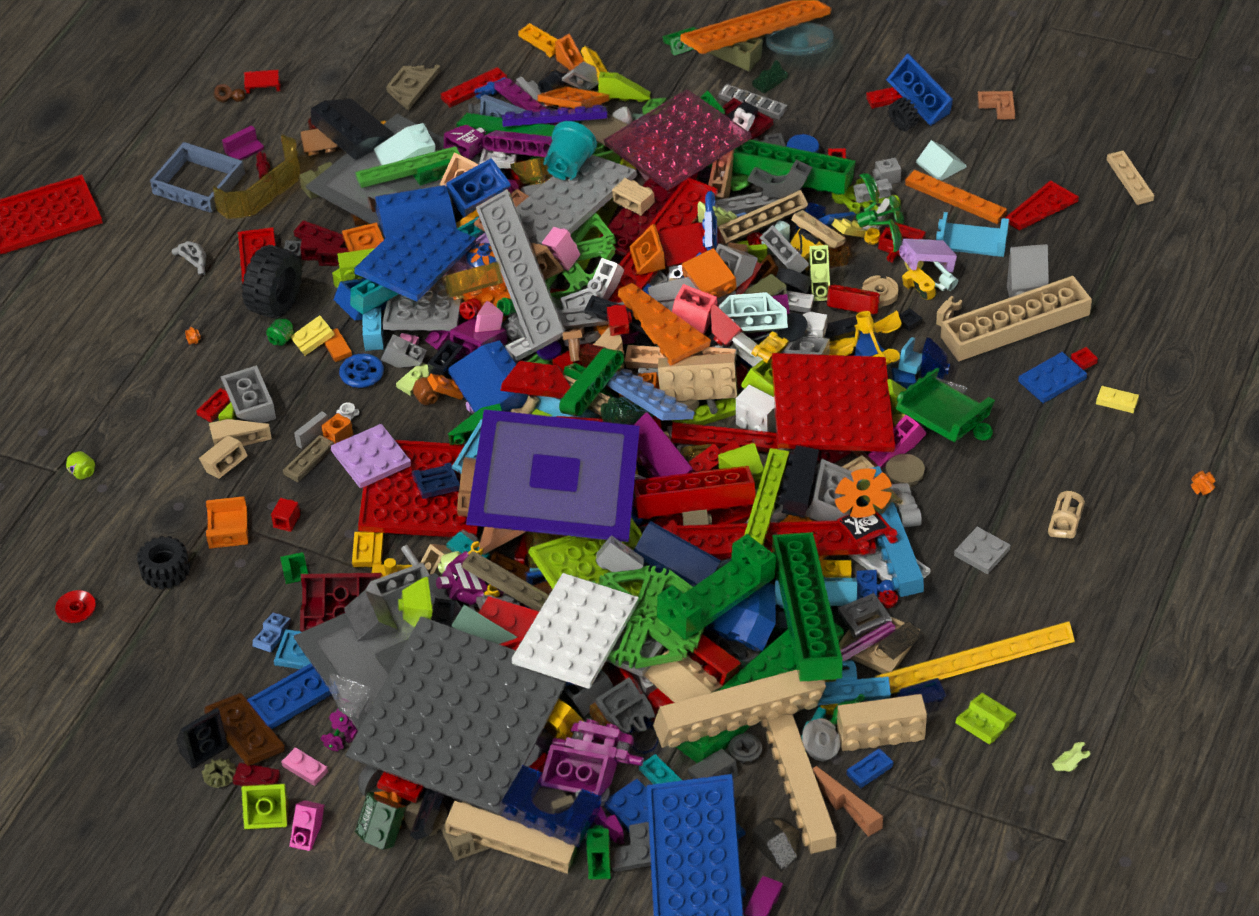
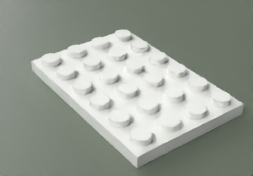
M563 573L514 653L512 664L590 689L637 607L639 597Z

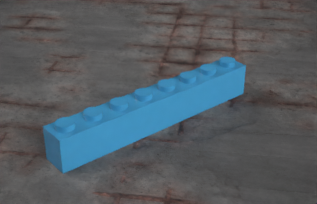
M880 466L870 468L876 469L873 479L882 473ZM862 479L857 483V489L862 491L870 486V481L867 479ZM888 488L881 490L885 492H890ZM866 495L860 496L862 505L865 504L867 506L870 498ZM892 496L883 509L873 504L875 510L888 525L897 531L896 538L898 541L892 544L889 543L885 534L875 537L877 546L882 547V559L887 561L888 575L893 577L892 584L894 590H898L900 597L924 592L923 576Z

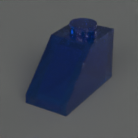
M927 337L922 350L921 377H925L928 372L939 368L936 379L943 381L945 374H949L950 370L948 354L931 338Z

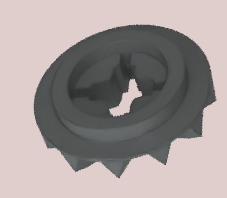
M751 734L735 736L728 746L729 755L735 761H741L742 764L745 761L752 763L754 759H759L762 753L761 741ZM742 744L749 749V753L742 750Z

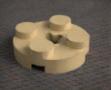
M876 275L866 279L862 289L880 294L879 308L897 301L898 284L896 281L887 276L884 279Z

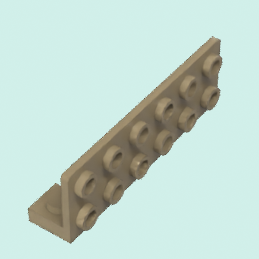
M542 787L507 800L499 816H508L513 821L519 823L526 822L534 828L543 829L564 821L567 817H575V803L572 796H566L562 790ZM445 824L440 825V830L455 861L490 848L475 843L471 833L454 836L446 833Z

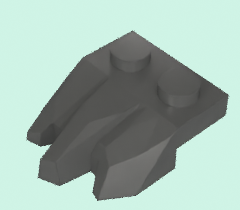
M630 677L594 700L606 720L627 733L630 731V725L637 732L646 731L643 718L650 719L655 717L650 702L644 693L640 694Z

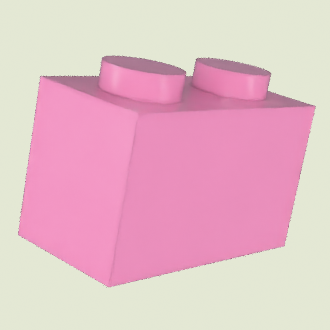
M553 227L543 240L542 245L547 246L562 267L569 271L581 254L568 230Z

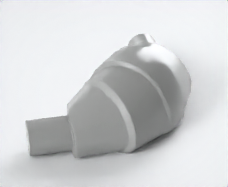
M186 241L179 244L177 248L172 249L174 256L179 254L193 264L194 267H197L198 275H205L207 256L200 244Z

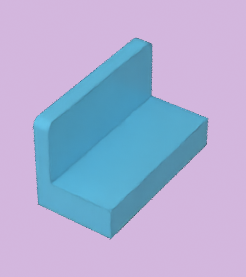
M913 337L909 339L901 350L898 370L917 374L925 364L927 355L913 351L915 342Z

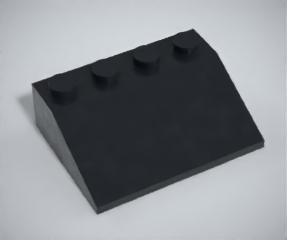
M352 98L324 100L311 108V124L356 161L374 151L375 147L395 135Z

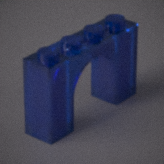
M522 765L501 801L500 816L507 820L518 822L527 828L540 831L547 836L555 837L566 844L579 847L600 810L602 796L581 789L573 805L565 812L558 814L543 812L533 803V799L541 787L542 772Z

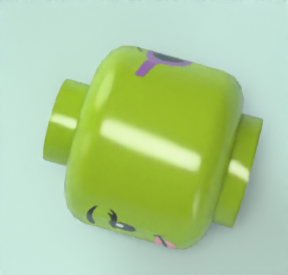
M78 451L72 453L67 458L66 469L77 479H85L94 473L95 462L86 453Z

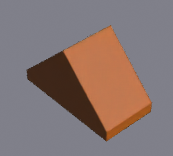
M570 34L555 41L556 60L570 71L584 61Z

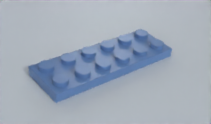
M621 369V371H617L606 384L661 420L693 419L694 411L687 408L686 404L676 401V398L666 395L665 391L655 388L652 383L645 382L642 377L632 374L631 370Z

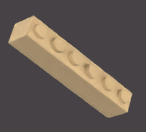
M797 191L718 226L717 237L719 244L728 245V243L738 241L751 233L758 232L776 224L779 220H785L795 213L804 210L809 205L802 191Z
M455 801L445 822L446 833L458 836L471 833L475 843L567 874L577 852V842L568 836L561 837L553 834L550 830H540L534 828L529 823H519L513 821L508 816H499L487 810L472 807V805L466 802L460 803Z

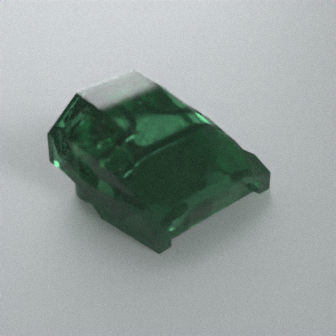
M625 397L608 398V403H602L600 410L603 422L627 425L636 423L648 412Z

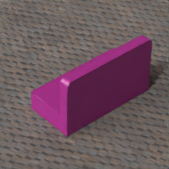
M252 125L222 139L224 153L238 160L246 159L264 150V146L257 140L256 130Z

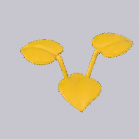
M896 310L876 323L873 322L869 311H862L856 315L858 324L855 325V339H844L829 345V355L847 356L854 352L853 347H856L860 330L863 334L870 333L878 353L873 357H886V365L896 362L900 359V353L895 349H887L881 352L873 332L890 333L900 328L901 320L898 311Z

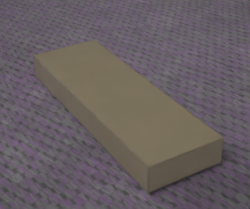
M319 435L283 469V475L299 482L331 451V445H334V442Z

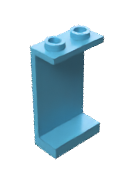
M944 212L943 219H939L938 230L941 231H937L936 240H943L952 251L1004 257L1009 219L1002 218L1000 229L947 223L948 212Z

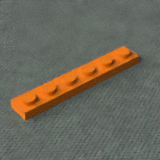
M914 170L905 180L906 186L995 224H998L1007 214V209L917 170Z

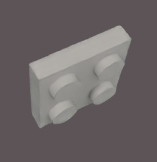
M976 527L955 550L954 556L989 574L1009 552L1010 544Z

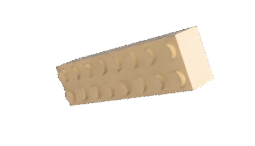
M1070 276L942 321L941 339L959 362L1090 315L1092 299L1075 277Z
M794 670L661 706L653 726L662 748L667 746L676 747L685 741L694 742L703 736L709 735L712 737L718 735L721 731H734L743 725L748 724V726H752L761 720H773L783 714L792 715L798 710L805 708L806 710L813 709L818 705L826 684L824 680L799 682L798 672Z

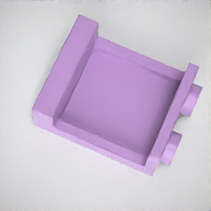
M903 239L899 249L901 258L912 270H916L918 261L939 262L948 272H953L957 255L943 240Z

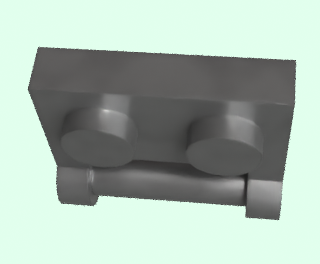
M874 593L838 607V614L850 629L853 638H858L862 633L884 625L889 621L892 622L889 613ZM873 616H880L879 618L862 624L860 626H857L856 624Z

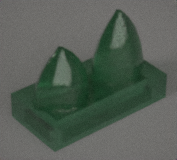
M775 59L769 70H763L760 76L752 81V86L765 94L787 79L788 72L783 70L779 60Z

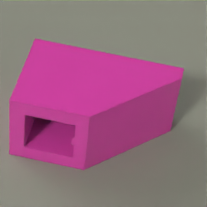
M305 800L296 804L289 847L311 851L322 824L324 804Z

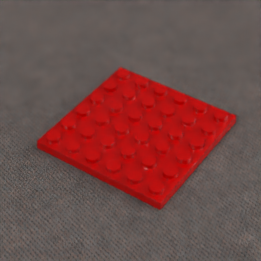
M772 353L771 365L778 448L795 449L796 445L818 450L894 452L895 441L887 381L886 357Z
M395 440L411 460V466L363 487L358 531L454 537L458 532H462L468 538L477 539L478 526L466 525L467 517L458 516L459 491L422 499L412 476V471L414 470L423 471L444 466V463L449 462L453 465L465 444L450 445V443ZM454 470L460 484L461 474Z

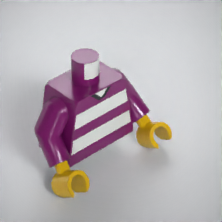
M479 542L472 543L469 552L465 551L454 558L446 566L442 577L436 579L437 588L446 589L452 600H459L468 605H473L477 603L476 597H483L484 595L499 597L500 595L499 590H497L498 588L491 584L487 587L484 580L462 568L463 561L472 551L480 555L483 554V548L478 551L474 550L480 546Z

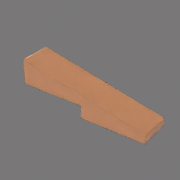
M817 766L812 768L820 792L835 810L844 807L867 836L882 829L883 816L820 768Z

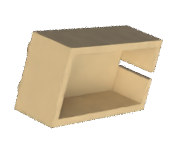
M735 353L689 356L671 366L668 363V358L658 359L660 390L665 391L666 395L676 398V401L737 397Z
M921 694L838 706L837 733L840 736L842 751H854L862 748H875L883 745H896L904 742L925 740L927 713Z

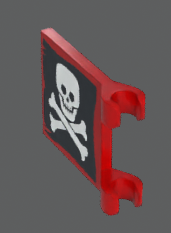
M876 510L875 514L868 517L855 518L850 517L849 514L837 519V523L856 544L862 555L870 553L867 548L869 547L868 540L885 534L890 544L898 541L896 529L891 528Z

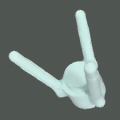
M933 261L934 265L943 273L939 278L940 284L935 283V287L941 291L945 289L948 291L953 290L958 283V279L949 273L939 262Z

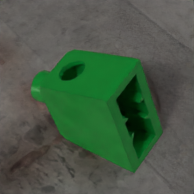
M596 825L592 829L587 830L589 880L611 879L609 829L601 825ZM602 854V861H596L595 855Z

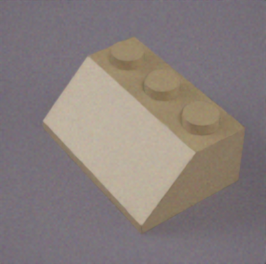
M688 655L687 658H683L680 661L653 665L644 674L648 680L674 703L716 692L722 687L715 677L709 675L699 663L693 661Z

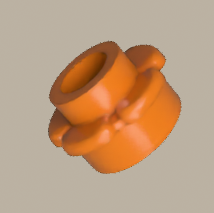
M190 327L189 330L185 331L188 343L197 344L198 340H200L198 329Z

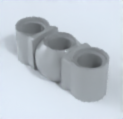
M892 484L888 489L892 493L891 496L903 527L920 526L922 521L921 512L917 508L914 497L911 495L909 484Z

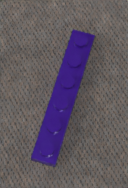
M594 105L592 108L578 106L575 109L558 108L554 111L542 109L540 112H533L531 110L523 111V113L506 112L501 116L504 127L606 119L607 110L602 105Z

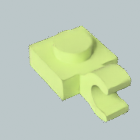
M1077 742L1070 751H1065L1052 763L1055 770L1072 771L1077 767V763L1082 758L1089 757L1090 751L1081 752V748L1085 743Z

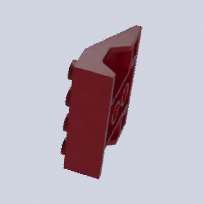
M382 573L301 574L302 605L300 609V632L344 614V608L365 591L371 581L384 577Z

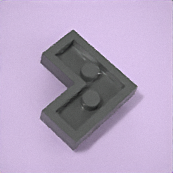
M649 822L629 825L631 845L610 849L611 869L613 872L651 866Z

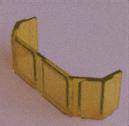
M283 134L281 135L285 161L247 190L224 192L213 186L217 211L227 219L242 218L244 216L250 217L268 205L277 195L282 194L295 184L300 178V162L295 139Z

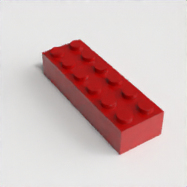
M749 465L636 479L633 491V501L637 516L643 519H650L654 516L668 517L672 514L707 510L708 512L718 508L747 507L754 504L756 497L755 482Z

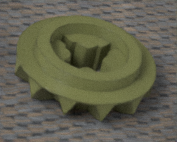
M220 757L216 761L212 759L211 763L205 764V769L202 771L203 780L211 787L220 788L227 786L233 781L236 767L234 763L230 762L229 758L223 760ZM217 768L222 771L223 776L216 773Z

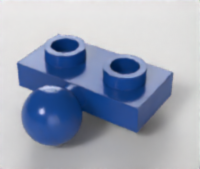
M877 570L857 571V600L873 593L877 596V592L883 593L884 590L895 591L891 580H884L877 584Z

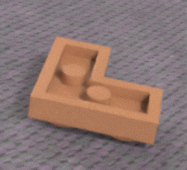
M1012 91L978 92L979 108H996L997 119H1015Z

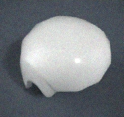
M622 107L613 113V117L628 125L632 124L633 116L627 107Z

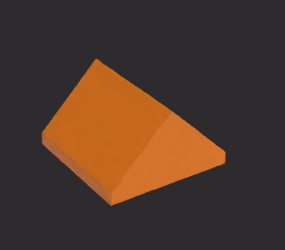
M652 224L629 246L638 274L665 269L663 248L656 226Z

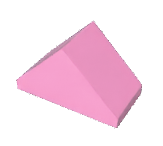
M486 301L477 314L475 332L501 330L503 312L491 302Z

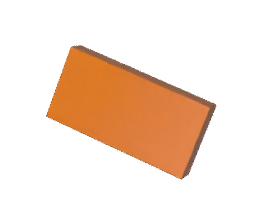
M337 328L333 329L332 331L335 335L324 342V345L333 360L337 362L352 356V351Z

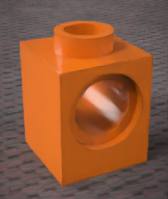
M339 413L321 425L323 437L333 441L334 444L353 435L351 420Z

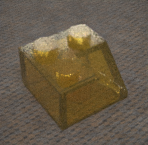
M545 157L510 164L512 170L523 184H542L552 177L547 171V164L544 166Z

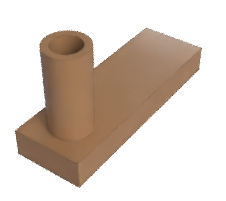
M585 327L565 330V332H562L563 340L568 339L571 361L582 360L579 338L585 335Z

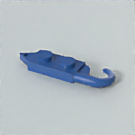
M708 191L706 194L705 219L702 220V226L705 230V236H703L702 241L707 251L713 248L717 249V217L713 210L716 200L712 191Z

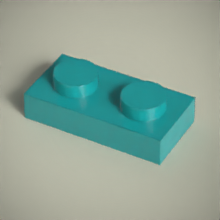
M656 754L644 761L642 766L639 765V771L653 784L682 781Z

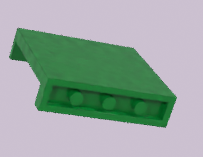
M936 368L932 372H928L925 377L919 378L914 385L911 384L907 390L900 392L897 397L898 404L896 409L955 443L990 415L995 400L988 397L979 403L936 379L939 368Z

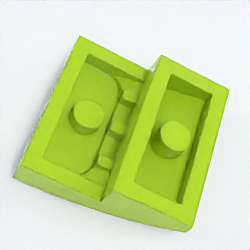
M981 693L970 702L969 708L957 717L956 724L990 745L1011 724L1016 717V713Z

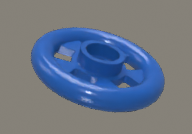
M364 353L350 356L341 364L339 369L341 380L354 388L372 386L381 379L384 373V366L381 360L374 355ZM351 364H354L353 369H350V368H348V367H349ZM371 368H376V372L371 373ZM353 374L355 378L351 379L349 375Z

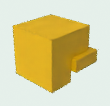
M558 699L544 728L554 738L566 740L567 737L572 738L573 736L571 732L573 724L584 720L571 706Z

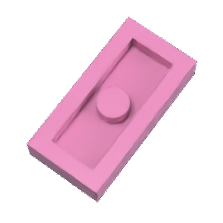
M296 747L282 761L284 768L314 786L328 773L327 766Z

